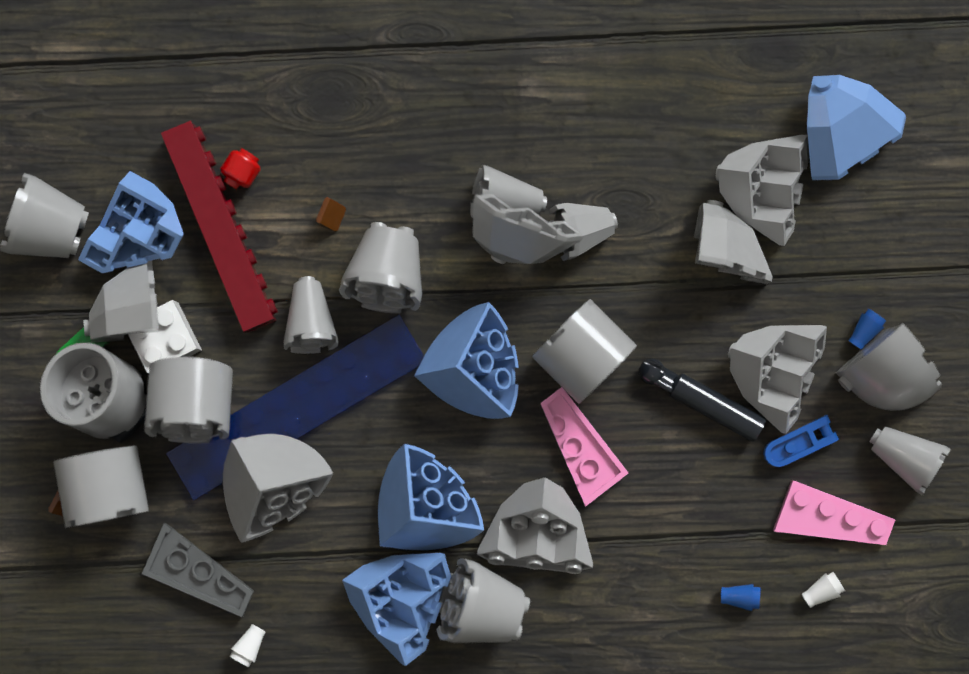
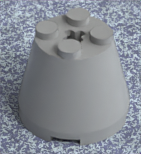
M24 173L21 181H23L22 185H25V188L19 187L5 227L4 235L9 238L8 241L2 240L0 251L13 255L69 258L70 254L76 255L81 238L75 236L78 228L84 229L89 212L84 211L85 206L35 176Z
M380 222L371 223V227L366 230L341 279L340 294L345 299H350L351 297L357 299L362 303L361 307L374 311L401 313L402 308L417 310L421 303L422 285L419 242L413 236L414 230L403 226L398 227V229L387 227Z
M464 558L457 561L458 568L454 574L450 573L448 587H443L439 602L442 603L439 611L442 622L441 626L437 628L439 638L452 643L510 642L511 640H518L522 633L521 621L523 614H526L529 609L530 599L524 596L521 588L475 561Z

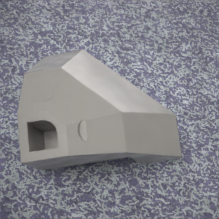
M547 478L524 483L501 504L477 551V555L487 559L488 563L493 565L517 566L535 570L543 569L570 574L581 573V570L593 568V561L579 511L565 490Z

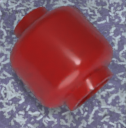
M243 148L240 151H231L220 168L221 173L225 176L223 181L236 190L239 186L249 188L261 170L258 164L259 159Z

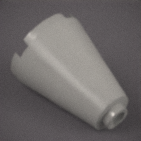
M482 165V168H479L472 194L475 196L493 194L512 209L530 208L538 215L540 212L545 211L547 197L543 196V190L492 167ZM471 203V205H470V214H471V217H472V218H473V203Z
M311 276L301 277L293 285L283 342L284 349L287 350L288 347H291V352L320 353V347L328 346L329 351L338 346V337L321 283Z
M886 426L883 431L877 428L870 440V443L873 444L871 450L921 495L926 490L922 485L926 488L929 486L944 462L945 456L942 453L948 455L951 450L944 445Z

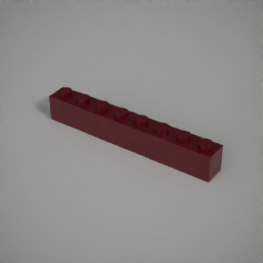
M188 121L162 132L161 135L243 332L249 333L277 321L274 315L278 313L277 307L272 298L267 299L264 289L268 288L262 273L257 275L254 267L257 264L256 257L252 249L247 250L243 241L247 239L243 226L241 224L237 225L233 217L237 214L231 199L227 201L223 191L227 190L222 176H216L213 166L217 165L214 156L210 150L206 152L202 143L206 141L202 128L200 126L196 127L192 121Z

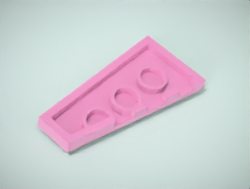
M562 387L540 403L583 503L587 506L626 476L628 472Z
M791 480L773 531L886 545L895 519Z

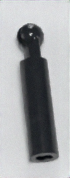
M646 359L639 368V376L644 383L657 385L668 391L669 397L751 442L757 439L764 427L766 419L683 373L678 375L670 371L657 359Z

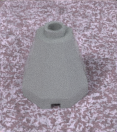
M562 203L550 209V215L555 214L554 220L549 222L565 221L584 235L581 241L562 251L564 253L561 256L563 261L574 259L615 234V229L618 226L616 215L611 213L606 207Z

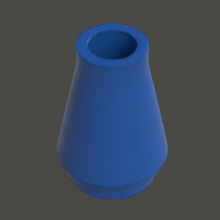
M868 308L865 314L862 312L848 341L862 350L868 342L884 329L883 325L886 320Z
M754 584L722 587L721 604H728L749 611L759 609L760 587H754Z

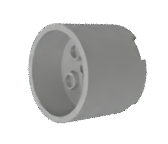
M589 299L532 358L579 404L637 345Z
M78 343L61 350L51 359L41 380V398L47 412L57 421L100 439H108V437L115 436L123 431H129L142 416L147 395L144 392L142 375L133 365L100 346L91 343Z
M192 357L164 358L152 362L149 366L145 433L151 437L157 436V433L162 434L163 437L168 438V441L179 443H210V439L219 436V439H227L230 428L233 369L221 362Z
M137 446L104 450L54 461L65 528L149 511Z

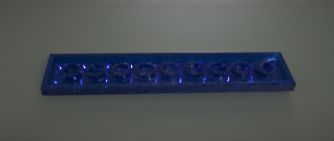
M398 315L231 414L229 437L227 439H219V436L210 439V443H183L166 454L193 500H196L223 484L224 463L232 440L261 434H278L298 439L419 367L424 355L401 316Z

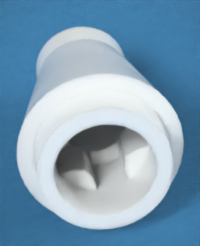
M832 572L829 575L825 573L802 595L811 608L814 605L841 597L840 593L845 590L835 573Z
M251 624L246 633L231 648L233 652L230 657L247 667L250 666L252 661L255 663L266 632Z

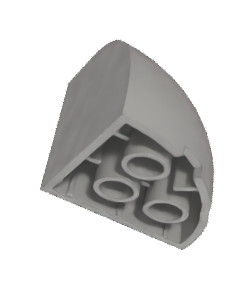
M904 324L882 330L836 372L840 377L838 382L848 392L852 390L861 400L873 407L890 411L906 410L920 405L931 398L942 387V383L936 381L940 375L934 363H927L922 356L923 352H925L924 348Z
M278 434L240 437L231 441L224 463L223 489L227 511L241 543L273 531L272 525L284 518H287L288 521L292 520L307 508L305 503L313 495L318 497L329 483L333 472L325 459L316 450L295 438Z

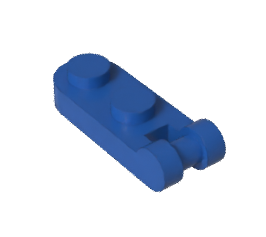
M828 415L822 416L770 441L764 448L763 455L765 461L771 466L782 467L838 441L839 438L836 432H832L829 426L831 421ZM818 428L823 436L819 440L816 439L813 432Z

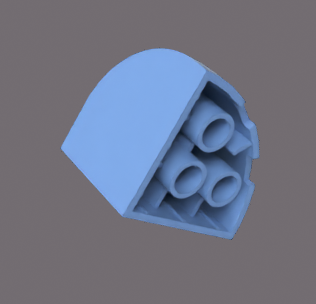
M489 302L474 306L460 314L433 341L414 376L440 399L461 411L492 419L511 417L519 385L515 384V368H519L515 346L510 345L505 332L508 328L502 317Z
M404 444L390 460L382 480L378 502L380 546L405 550L441 549L469 541L484 531L479 507L475 498H470L463 487L465 482L450 466L446 468L435 460V455Z

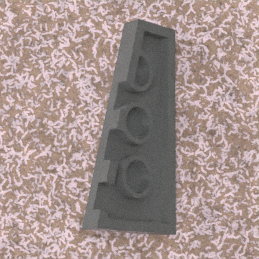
M167 523L163 524L142 574L243 617L254 590Z

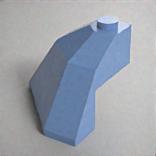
M842 75L813 76L808 96L807 116L812 180H839L847 175V170L856 163L860 162L863 164L878 154L880 147L889 141L894 143L902 138L906 120L905 113L869 84Z
M130 171L119 182L99 227L87 239L78 260L101 273L113 271L115 268L124 266L128 268L146 264L148 261L161 258V260L172 258L183 236L173 203L153 183Z
M443 553L392 555L365 564L342 580L350 603L367 629L402 665L406 666L426 651L429 639L426 638L431 623L435 624L442 605L439 599L443 587H448L451 579L449 567Z

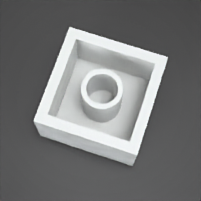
M174 300L157 307L158 332L128 334L147 373H149L150 364L156 360L190 357L202 351L179 303Z

